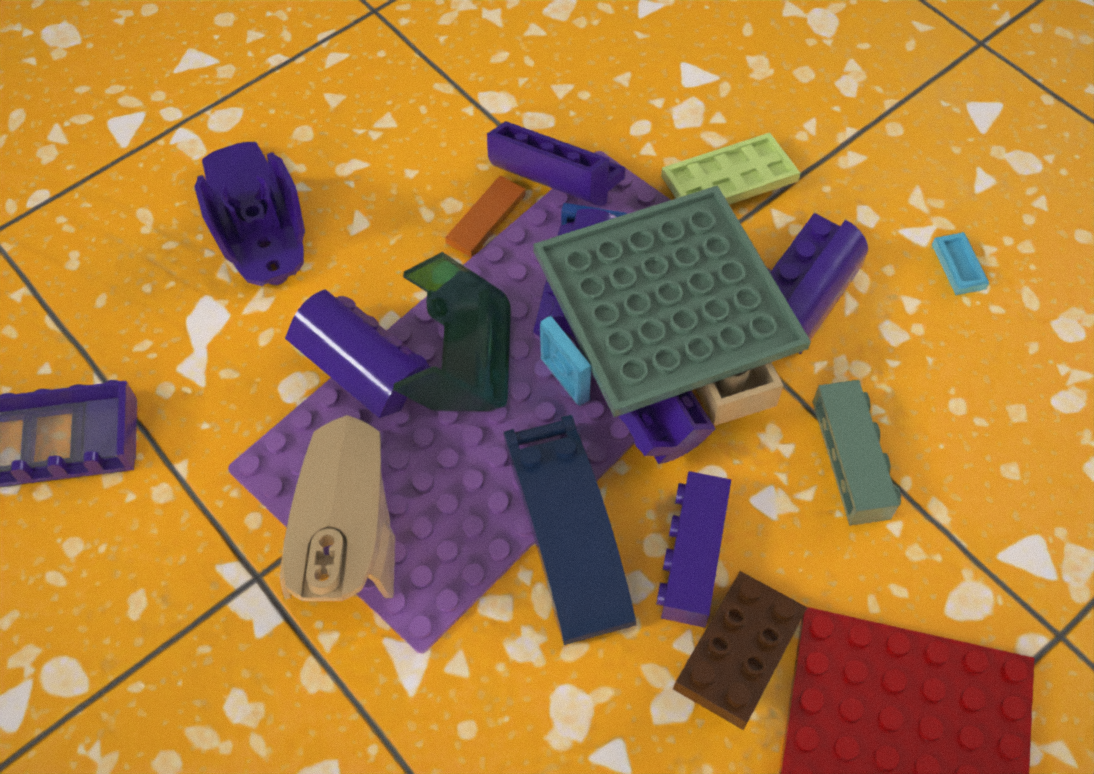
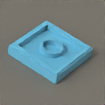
M549 316L542 320L540 324L541 360L575 403L581 406L590 400L591 365L555 320Z

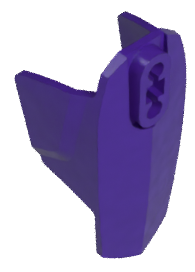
M242 142L221 148L204 157L202 164L205 178L203 175L198 176L194 188L202 217L225 259L233 263L237 271L248 283L259 286L267 283L279 285L284 283L290 275L294 274L295 276L304 264L303 237L305 228L297 189L282 158L271 152L267 154V162L257 142ZM275 263L277 270L272 271L270 265Z

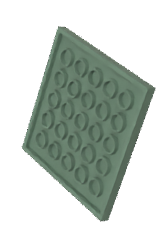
M718 185L533 244V252L584 357L591 365V371L614 417L802 352L810 346V339Z

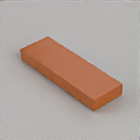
M500 175L445 237L446 244L472 258L525 197V188Z

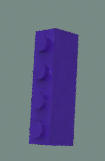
M688 471L686 484H678L675 504L682 505L680 516H672L669 537L676 539L674 549H666L663 570L670 571L668 583L660 582L656 605L663 606L661 619L703 628L706 627L710 614L731 479Z

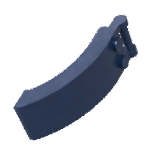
M563 416L561 421L517 432L514 429L503 431L514 477L535 539L555 620L563 644L567 645L636 626L630 592L614 533L591 464L577 432L573 416ZM563 434L566 437L522 449L519 448L520 445Z

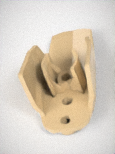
M346 415L325 424L313 432L296 485L284 539L280 584L285 599H292L293 595L301 601H344L360 592L367 578L375 583L385 598H393L395 535L390 527V516L381 475L380 431L362 420ZM330 546V547H329V554H330V555H325L324 549H323L324 547Z

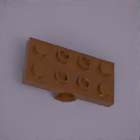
M740 571L678 676L673 690L744 730L807 607Z

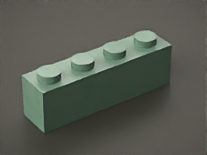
M859 380L819 385L812 403L849 526L891 520L901 504V494L898 486L893 485L889 474L891 470L890 460L887 453L882 452L879 443L880 429L878 424L872 421L869 412L871 405L868 393L863 392Z

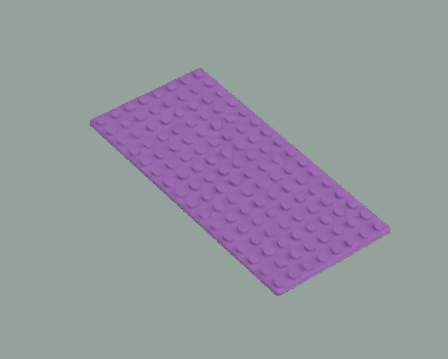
M595 152L598 155L609 158V162L622 166L604 152ZM625 169V179L608 191L607 203L602 206H597L551 189L387 329L390 334L399 337L403 344L411 351L424 357L427 364L437 371L432 383L411 389L401 411L378 418L335 380L330 378L236 458L228 467L230 474L287 528L296 485L313 432L325 424L346 415L362 420L380 431L381 475L390 516V527L395 535L393 598H385L375 583L367 578L362 590L356 595L417 653L422 654L428 651L535 544L529 519L514 477L503 431L514 429L517 432L561 421V417L572 415L596 481L635 444L634 438L626 424L621 421L619 416H613L592 371L590 400L579 406L541 360L540 337L533 332L546 283L544 272L533 252V244L558 236L561 226L563 202L629 214L671 200L628 169ZM566 332L565 334L582 353L578 342ZM563 434L520 445L519 448L522 449L566 437ZM326 546L323 548L325 555H330V546Z

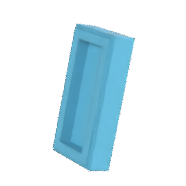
M964 232L934 238L932 247L955 295L981 291L988 287L989 281Z

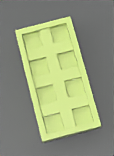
M770 132L662 167L661 171L662 179L675 198L718 185L729 205L798 182L801 174Z

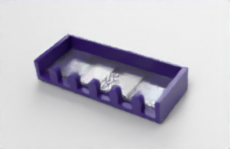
M109 380L102 384H76L69 388L38 389L28 393L1 394L0 487L134 470L136 459L137 398L127 381Z

